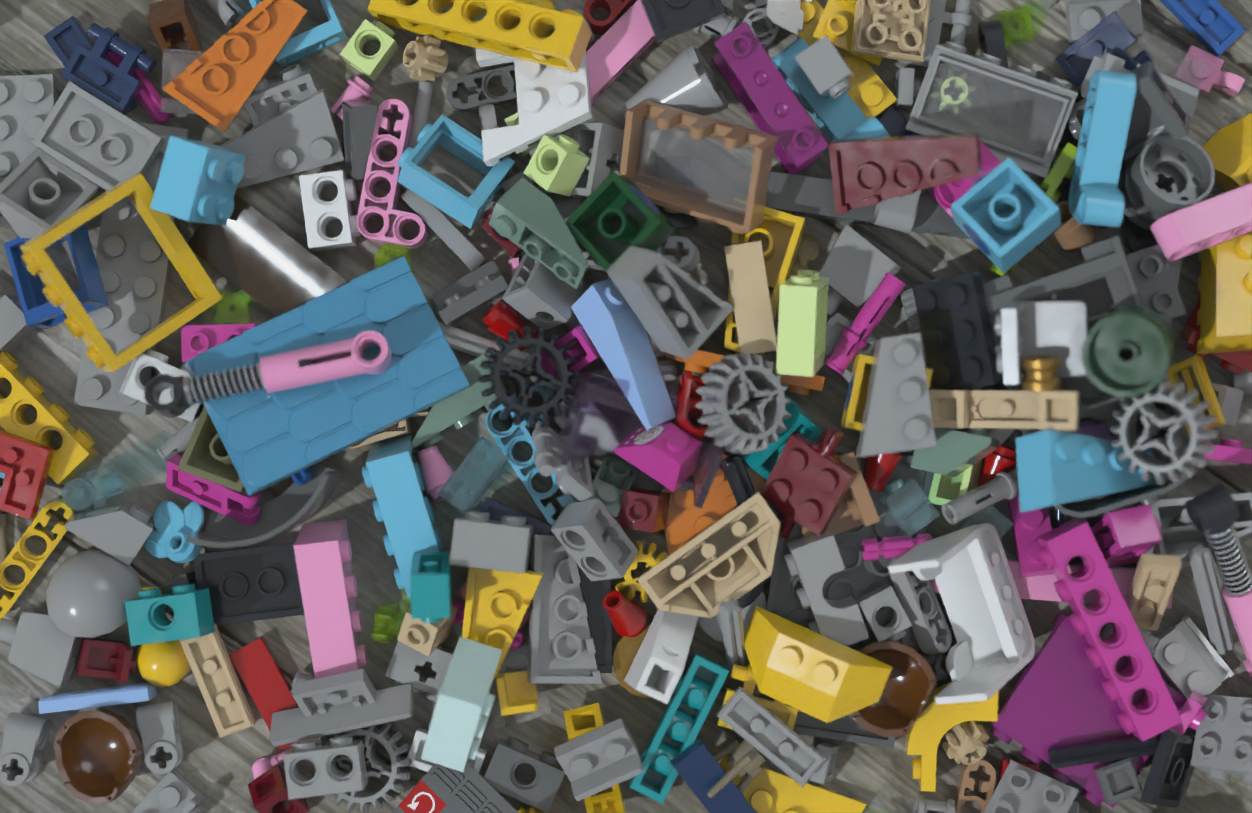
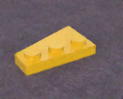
M469 567L462 637L502 650L493 680L498 675L544 573L533 571L518 573Z

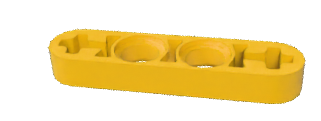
M55 498L48 501L0 565V586L7 591L15 593L11 596L6 591L1 598L0 607L3 609L0 610V619L7 614L68 531L65 529L66 522L59 520L51 530L52 533L58 534L54 538L46 529L37 527V523L40 522L45 527L52 517L48 510L56 511L59 507L65 510L63 516L68 520L71 515L75 514V509L69 501L63 498ZM38 535L45 539L47 548L43 553L33 554L27 550L26 540L30 536ZM10 565L21 566L25 572V579L20 583L9 582L4 575L5 568Z

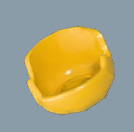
M180 640L142 644L137 649L136 667L142 678L154 687L173 686L192 670Z

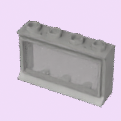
M946 41L944 47L936 44L905 130L923 136L980 133V141L1001 162H1004L1009 157L1021 170L1045 179L1078 95V92L1071 90L1073 84L1051 77L1048 83L1035 78L1036 71L1019 65L1015 66L1014 71L1000 66L1001 59L981 53L979 59L965 54L966 47Z

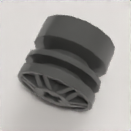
M1170 134L1157 136L1146 144L1118 180L1117 189L1124 197V214L1134 224L1143 229L1151 230L1150 227L1160 218L1202 202L1214 185L1215 168L1208 153L1200 144L1185 136L1175 142Z

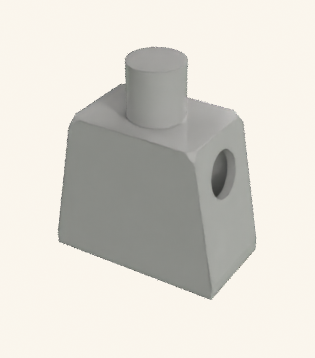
M846 225L840 231L819 269V277H829L827 312L829 317L832 316L842 302L853 310L858 308L872 295L886 272L894 276L901 269L899 265L849 225Z
M525 252L503 296V300L539 328L547 330L564 323L572 331L581 325L571 306L580 298L584 290V283L582 281L580 286L575 289L567 282L560 280L555 273L536 259L529 257Z
M30 609L23 611L19 622L4 618L0 619V641L12 644L8 655V661L11 664L56 686L61 687L71 682L79 657L82 637H73L59 630L49 617L48 610Z

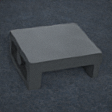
M1150 60L1128 72L1134 73L1136 76V93L1122 162L1141 152L1146 144L1157 136L1170 134L1176 142L1189 135V115ZM1087 97L1073 105L1068 122L1071 133L1078 141Z

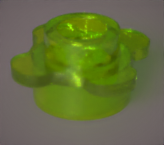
M1022 6L1009 13L1003 10L997 14L996 19H999L1001 22L1005 46H1011L1014 42L1021 40L1030 42L1035 37L1036 32L1032 28L1031 11L1027 7ZM1014 23L1019 25V28L1016 30L1012 27Z
M225 290L218 291L223 299L217 302V313L214 315L215 322L217 324H248L250 322L248 303L251 297L243 290L237 293H228ZM230 305H235V311L229 310Z

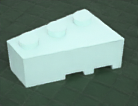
M459 637L438 695L421 759L460 772L464 771L468 758L475 760L495 695L490 694L489 691L502 650Z

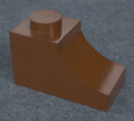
M162 0L149 4V24L175 79L195 59L205 53L196 20L187 0Z

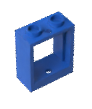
M85 223L44 248L45 250L68 241L81 287L80 290L73 292L87 313L109 305ZM17 234V238L4 243L26 325L49 329L64 323V320L68 317L60 306L54 307L47 301L40 276L38 274L32 275L25 267L27 264L21 257L24 253L19 246L32 238H20Z

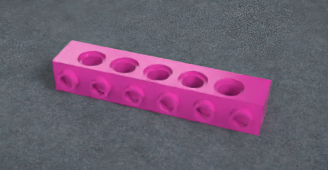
M1075 518L1037 537L1042 547L1037 550L1039 557L1048 570L1052 568L1058 580L1053 583L1055 590L1064 603L1068 601L1074 613L1069 616L1070 621L1079 636L1084 634L1090 646L1085 649L1086 654L1096 669L1100 667L1105 677V680L1101 681L1102 687L1112 702L1116 700L1121 710L1117 717L1124 731L1127 734L1132 733L1141 741H1145L1183 722L1088 523ZM1074 556H1080L1081 566L1079 570L1075 573H1069L1067 569L1069 560ZM1096 589V601L1090 606H1085L1083 602L1084 595L1089 590ZM1108 622H1112L1113 631L1111 635L1101 639L1099 635L1101 627ZM1127 655L1129 658L1127 667L1117 672L1115 668L1117 660ZM1143 688V699L1137 704H1132L1131 698L1133 693Z

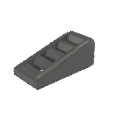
M370 99L349 100L342 103L345 171L354 179H363L378 114L379 104Z

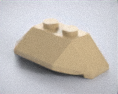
M758 492L637 580L658 610L712 618L720 612L719 607L723 601L729 602L731 599H739L772 575L780 521Z

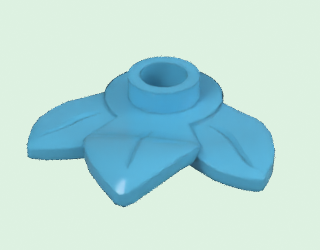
M162 501L154 513L153 524L156 529L151 532L144 543L146 550L158 559L168 557L177 563L194 560L200 553L201 545L187 542L186 539L188 535L199 533L204 524L205 517L201 504L193 501L183 510L172 501Z

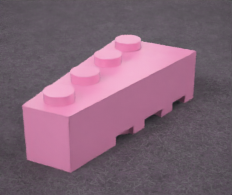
M343 519L303 524L293 546L315 678H323L347 671L363 669V667L368 666V653L366 645H361L360 641L363 621L361 611L357 610L356 607L358 591L355 575L353 576L352 549L348 538L347 521Z

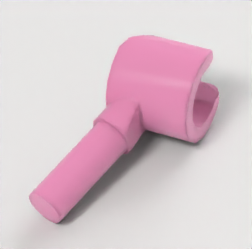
M289 749L276 756L257 759L252 766L254 780L272 768V766L284 762L283 754Z

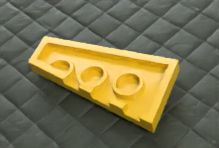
M732 755L718 762L726 773L732 768L727 761ZM760 765L763 770L754 777L743 793L757 813H862L867 805L864 801L838 794L836 791L808 782L802 787L790 776L771 770L763 765ZM737 774L732 779L737 787L746 774L743 777Z

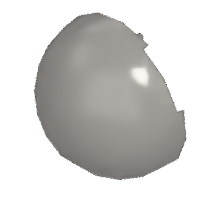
M81 551L66 558L50 576L45 592L48 615L59 630L73 637L93 638L111 633L127 622L125 601L138 598V591L142 590L139 576L131 566L126 565L104 551Z

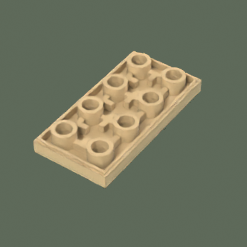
M856 0L850 53L914 63L924 62L931 0Z

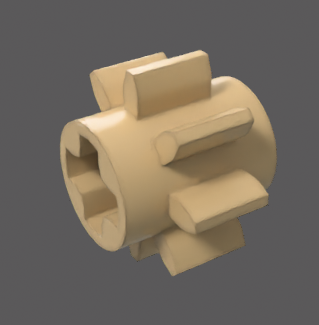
M427 35L424 38L417 36L416 41H411L407 44L403 53V64L406 68L412 69L410 78L426 82V80L435 81V76L439 77L445 72L448 65V54L446 50L439 48L441 40Z
M967 721L957 724L948 730L944 735L947 742L941 746L949 759L954 758L957 764L962 762L965 765L977 763L985 756L987 748L984 742L988 741L990 737L982 725H977L975 721Z

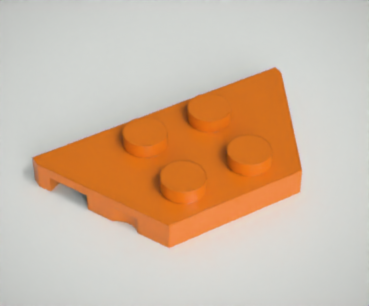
M716 451L696 465L695 471L675 492L667 487L661 490L662 492L671 493L667 526L664 529L668 556L738 507L721 465V461L728 457L723 453ZM746 466L756 493H761L767 479Z

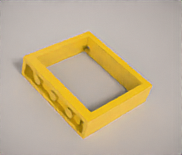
M142 173L131 175L19 246L24 253L21 257L27 264L25 267L32 275L38 274L46 285L43 288V292L49 302L54 307L60 306L68 317L64 320L68 330L76 339L81 337L89 348L85 352L88 359L93 361L98 370L102 368L107 372H115L223 299L170 216L150 208L154 192ZM128 196L196 300L114 354L44 248Z

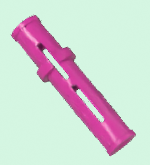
M886 272L884 278L850 326L842 329L840 332L842 337L823 362L843 375L861 348L863 350L868 345L866 340L903 288L906 287V284L889 272Z

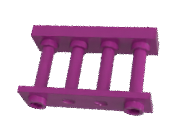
M744 22L715 41L714 44L719 52L711 57V61L757 130L779 137L773 154L785 172L797 175L821 158L819 153L828 148V144L748 24Z

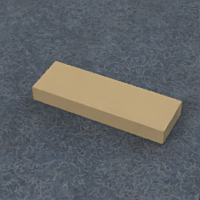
M755 241L724 246L733 307H735L734 313L740 353L745 352L752 355L776 352L777 340L762 242Z
M1141 555L1125 600L1139 630H1158L1182 567L1180 556Z
M214 624L215 632L198 638L182 639L180 643L221 738L254 726L256 720L218 628Z

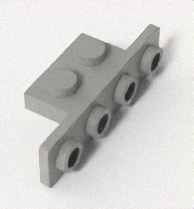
M364 669L293 684L292 696L299 707L272 714L270 742L273 746H279L410 718L413 715V688L410 684L375 690Z

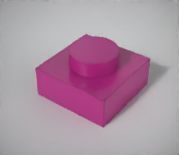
M1194 691L1179 712L1183 722L1171 728L1181 735L1184 734L1188 727L1196 730L1208 713L1202 709L1207 698Z

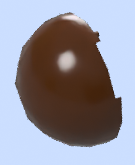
M894 641L875 642L858 652L893 668L880 700L877 703L853 712L852 718L867 731L883 737L905 736L911 731L937 684V679L928 660L914 648Z
M108 710L82 711L68 718L58 730L53 746L56 755V766L64 781L62 785L75 798L90 804H108L117 799L134 780L141 767L144 755L143 745L136 729L123 716Z

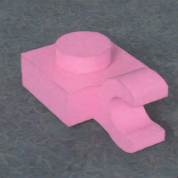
M1193 45L1188 48L1174 76V79L1200 89L1199 93L1207 95L1211 87L1231 97L1235 93H1239L1245 81L1244 78L1236 74L1220 70L1225 60Z

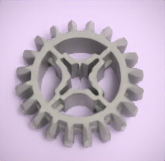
M742 352L736 353L734 356H724L720 359V362L710 365V373H705L700 377L705 387H699L696 390L702 396V402H698L695 407L703 410V416L700 417L698 422L708 424L704 435L709 437L715 436L714 445L726 447V451L731 453L739 452L742 454L763 451L768 448V444H774L776 441H779L777 433L787 430L782 420L792 416L785 410V405H788L793 400L785 397L784 391L789 385L785 383L780 384L779 380L782 374H776V371H772L773 362L768 360L762 361L761 355H749Z
M1161 380L1158 387L1156 385L1147 393L1132 398H1122L1120 404L1125 410L1113 412V417L1120 421L1121 424L1110 427L1112 433L1120 434V439L1113 441L1111 446L1115 448L1123 447L1125 452L1118 456V460L1122 462L1130 458L1132 463L1129 465L1128 471L1131 473L1143 468L1141 476L1145 481L1151 479L1154 473L1158 484L1165 483L1168 476L1173 483L1182 480V473L1187 477H1191L1196 474L1195 466L1203 467L1207 464L1203 454H1211L1215 450V447L1206 442V440L1216 438L1218 433L1214 430H1207L1206 425L1215 422L1216 417L1214 415L1204 417L1202 411L1209 407V403L1205 401L1196 405L1194 401L1199 394L1196 390H1192L1184 396L1185 384L1182 382L1177 383L1172 389L1169 380ZM1152 401L1170 403L1180 409L1182 413L1170 417L1161 408L1157 409ZM1142 412L1143 416L1141 419L1145 425V432L1138 439L1136 424L1139 414ZM1176 422L1175 426L1168 429L1169 434L1163 438L1159 437L1151 441V438L1158 434V429H1161L1164 425L1168 426ZM1187 424H1190L1191 442L1187 452H1185L1183 449L1185 443L1182 440L1181 432ZM1150 447H1157L1166 456L1170 454L1174 461L1158 460L1150 456L1145 450Z
M386 722L382 728L378 727L377 724L333 734L334 737L365 735L363 740L364 752L367 750L365 757L369 759L367 763L371 762V766H368L366 769L367 777H380L381 775L390 777L387 783L375 790L336 793L338 796L333 803L335 806L338 807L345 799L348 801V812H352L356 803H360L361 813H367L370 802H372L373 807L377 811H380L383 808L382 798L392 804L396 800L393 791L403 793L406 787L399 779L409 780L411 772L401 767L411 765L412 760L407 758L408 756H401V754L408 751L410 745L409 743L397 744L396 741L403 735L401 730L396 731L393 735L388 733V730L392 727V722ZM322 736L320 740L323 744H330V738H333V736ZM375 739L381 742L387 749L392 765L387 764V760L379 758L376 754ZM336 756L335 762H338L340 767L347 769V771L353 769L352 760L348 756Z

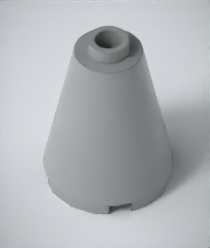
M694 43L682 50L626 101L627 110L647 99L703 116L722 112L728 108V104L722 89L716 92V89H718L715 82L716 77L698 47L695 48ZM627 110L623 112V115H624V117H625V120H626V112H627ZM649 122L648 133L659 130L655 123Z

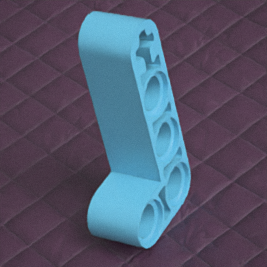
M802 38L796 39L771 59L796 98L831 141L837 139L890 137L886 129L876 118L871 116L867 119L847 92L837 99L831 96L825 99L819 94L795 59L798 54L810 47Z
M1095 70L1091 76L1068 197L1069 212L1079 224L1118 227L1121 224L1124 214V197L1117 189L1136 93V76L1134 73Z
M536 388L534 390L540 392L544 403L550 398L545 389ZM514 393L509 398L516 403L517 398L515 397L516 393ZM500 404L494 410H490L486 416L488 431L548 523L553 526L556 521L553 514L557 509L552 501L546 506L542 499L552 496L558 490L556 473L550 475L553 479V485L549 491L539 492L534 488L533 478L539 472V468H537L534 461V453L537 448L533 445L532 433L527 427L526 416L523 415L520 425L512 424L508 431L501 432L495 428L493 423L495 415L504 408ZM520 441H526L532 446L533 455L527 462H520L514 457L513 448ZM563 491L564 495L557 497V500L563 507L568 503L576 502L571 494L567 495Z

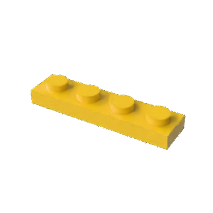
M801 0L800 9L804 12L803 31L798 32V36H795L797 39L802 38L811 46L818 41V39L812 36L824 9L817 0H812V2ZM836 48L856 77L850 81L853 88L847 94L867 119L871 116L878 118L896 103L897 98L866 60Z

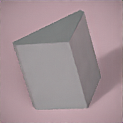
M37 147L0 184V212L20 238H33L84 206L98 191V186Z

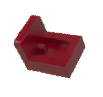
M82 637L76 673L80 676L115 679L118 683H127L128 674H133L136 667V653L133 652V647L125 641Z

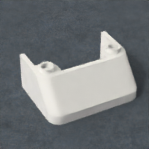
M992 524L972 525L918 544L888 566L890 573L912 570L922 581L935 578L957 643L949 650L945 661L952 683L934 697L936 704L988 700L1033 659L1035 654L1034 636L998 532Z

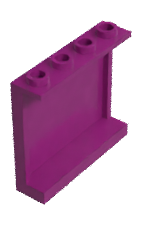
M1059 612L1051 623L1055 628L998 709L997 722L988 721L994 726L990 731L992 734L1008 745L1014 739L1024 746L1020 753L1037 765L1042 760L1049 764L1048 749L1051 747L1133 735L1132 733L1127 734L1118 720L1117 714L1121 713V710L1116 700L1112 702L1102 687L1101 681L1105 680V677L1100 667L1096 669L1086 654L1085 649L1090 646L1084 634L1079 636L1070 618ZM1122 656L1117 660L1115 666L1117 672L1127 667L1129 658ZM1166 685L1178 712H1180L1188 699ZM1143 688L1133 693L1131 698L1132 704H1137L1143 699ZM1162 732L1156 735L1158 742ZM1149 755L1131 758L1136 773L1139 772ZM1111 761L1053 768L1050 774L1066 785H1070L1072 781L1084 788L1080 794L1099 807L1105 800L1093 768ZM1116 802V803H1113V804H1111V805H1109V806L1112 807V808H1114L1115 805L1117 804V802Z

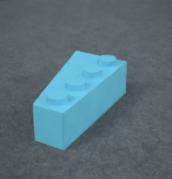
M1052 429L1015 438L1020 513L1156 484L1155 473L1151 479L1145 481L1141 476L1143 468L1134 473L1128 471L1132 460L1130 458L1122 462L1118 460V456L1125 451L1122 446L1118 448L1111 446L1113 440ZM1152 447L1145 450L1150 456L1154 457Z
M412 434L371 445L366 466L362 467L367 488H374L377 500L373 501L376 519L378 522L384 521L388 533L383 535L388 556L394 555L398 568H394L397 586L399 590L405 588L408 600L411 599L410 573L413 554L445 552L439 530H434L432 526L435 524V517L431 500L428 496L424 497L422 493L425 490L421 465L418 462L413 463L411 457L413 449L411 442L414 439Z

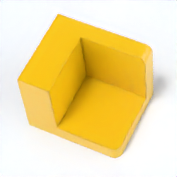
M528 669L498 673L496 681L501 716L538 711L536 683L527 682Z

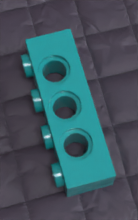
M694 650L641 756L644 771L630 779V788L661 804L664 803L678 775L670 761L693 745L729 673L727 666Z

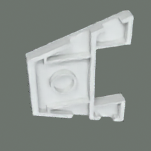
M476 48V60L480 67L514 62L519 124L481 131L483 161L487 167L500 163V158L514 151L518 154L528 149L529 144L541 139L543 135L553 137L592 118L586 51L578 73Z

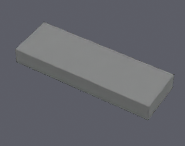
M741 686L737 688L716 714L802 787L826 760L824 755Z

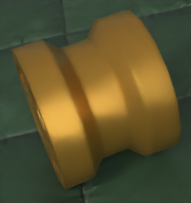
M1055 355L1023 357L1022 367L1026 369V377L1022 380V389L1027 391H1052L1060 389L1061 380L1057 377V368L1061 365V357Z

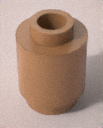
M1068 201L1058 203L1056 206L1060 209L1061 226L1053 234L1065 251L1071 253L1080 252L1082 248L1092 244L1095 238V230L1092 225L1079 224L1069 212Z

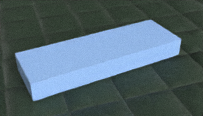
M150 683L51 694L38 701L39 714L149 701L158 696L157 687Z

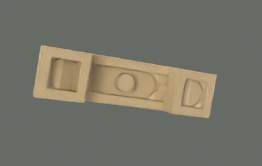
M928 390L934 428L1078 430L1079 391Z

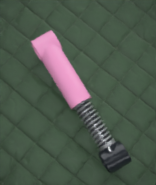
M364 331L355 338L260 357V362H257L256 366L250 363L249 368L243 365V369H240L237 366L234 371L230 368V372L223 369V373H220L217 370L215 375L212 372L209 373L210 376L204 373L203 377L200 378L197 375L196 379L192 376L185 378L184 376L173 377L168 374H159L148 381L144 390V397L147 404L160 415L167 418H175L182 415L187 409H190L192 405L195 406L196 403L202 404L203 400L208 403L210 399L215 401L216 397L219 400L223 396L228 399L229 395L235 397L237 393L241 396L243 392L248 394L249 390L255 393L256 389L261 392L262 388H264L269 394L364 373L378 375L390 366L392 351L386 339L380 333ZM368 346H379L381 353L377 359L367 361L362 358V354ZM174 388V399L168 404H161V393L165 389Z
M1219 484L1186 501L1185 508L1196 529L1205 535L1218 572L1224 583L1221 591L1246 656L1244 666L1252 680V574L1234 527V519L1239 517L1238 508L1228 490Z

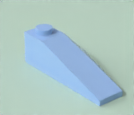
M611 278L592 284L571 306V309L645 429L648 431L673 420L676 415L649 333Z

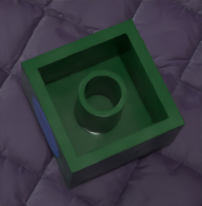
M614 170L565 221L571 234L606 272L630 246L655 252L677 229L629 177Z

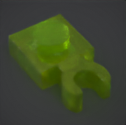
M382 602L379 604L378 611L374 613L375 625L371 633L373 641L389 643L393 639V635H399L402 614L396 613V603Z

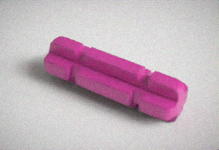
M927 533L916 534V538L911 539V535L881 538L880 542H877L876 538L864 539L861 542V553L865 561L879 560V556H883L884 559H892L896 556L904 555L916 545L933 538L931 534Z

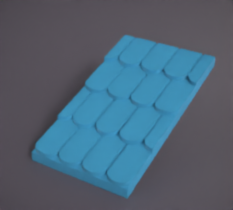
M404 256L318 296L298 308L243 332L242 335L206 350L186 362L185 367L189 375L196 379L197 375L201 378L204 373L207 376H210V372L215 375L217 370L223 373V369L230 372V368L234 371L237 366L240 369H243V365L249 368L250 363L256 366V363L260 362V357L355 338L364 331L380 333L386 339L392 351L390 366L378 375L364 373L269 394L262 388L261 392L256 389L255 393H252L249 390L248 394L243 392L239 396L236 393L235 397L229 395L228 399L223 396L221 400L216 397L215 401L210 399L208 403L203 400V404L248 496L467 389L470 385ZM376 345L368 346L364 350L362 358L367 361L377 359L381 353V348Z

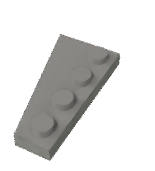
M324 88L315 92L306 100L288 107L270 120L263 121L252 127L250 131L237 138L234 137L220 145V147L246 155L243 164L244 175L238 183L237 189L345 160Z

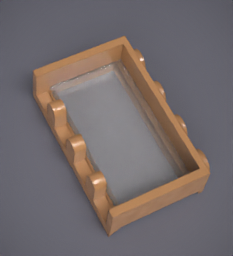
M645 99L626 112L620 174L629 177L653 204L662 206L663 210L667 212L685 213L695 216V219L702 223H718L728 226V229L735 233H750L765 221L763 215L773 151L779 137Z

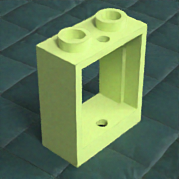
M798 270L797 275H791L789 279L780 284L776 374L813 377L825 364L823 361L826 350L829 277H819V271Z

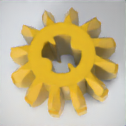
M636 541V548L639 552L623 576L624 580L618 582L615 586L617 591L623 590L628 585L630 586L626 598L632 600L636 590L640 591L641 602H647V593L637 580L638 575L633 577L631 570L637 569L638 562H646V568L648 566L653 568L668 557L665 551L655 558L652 556L657 547L656 543L652 542L647 553L643 552L642 541Z

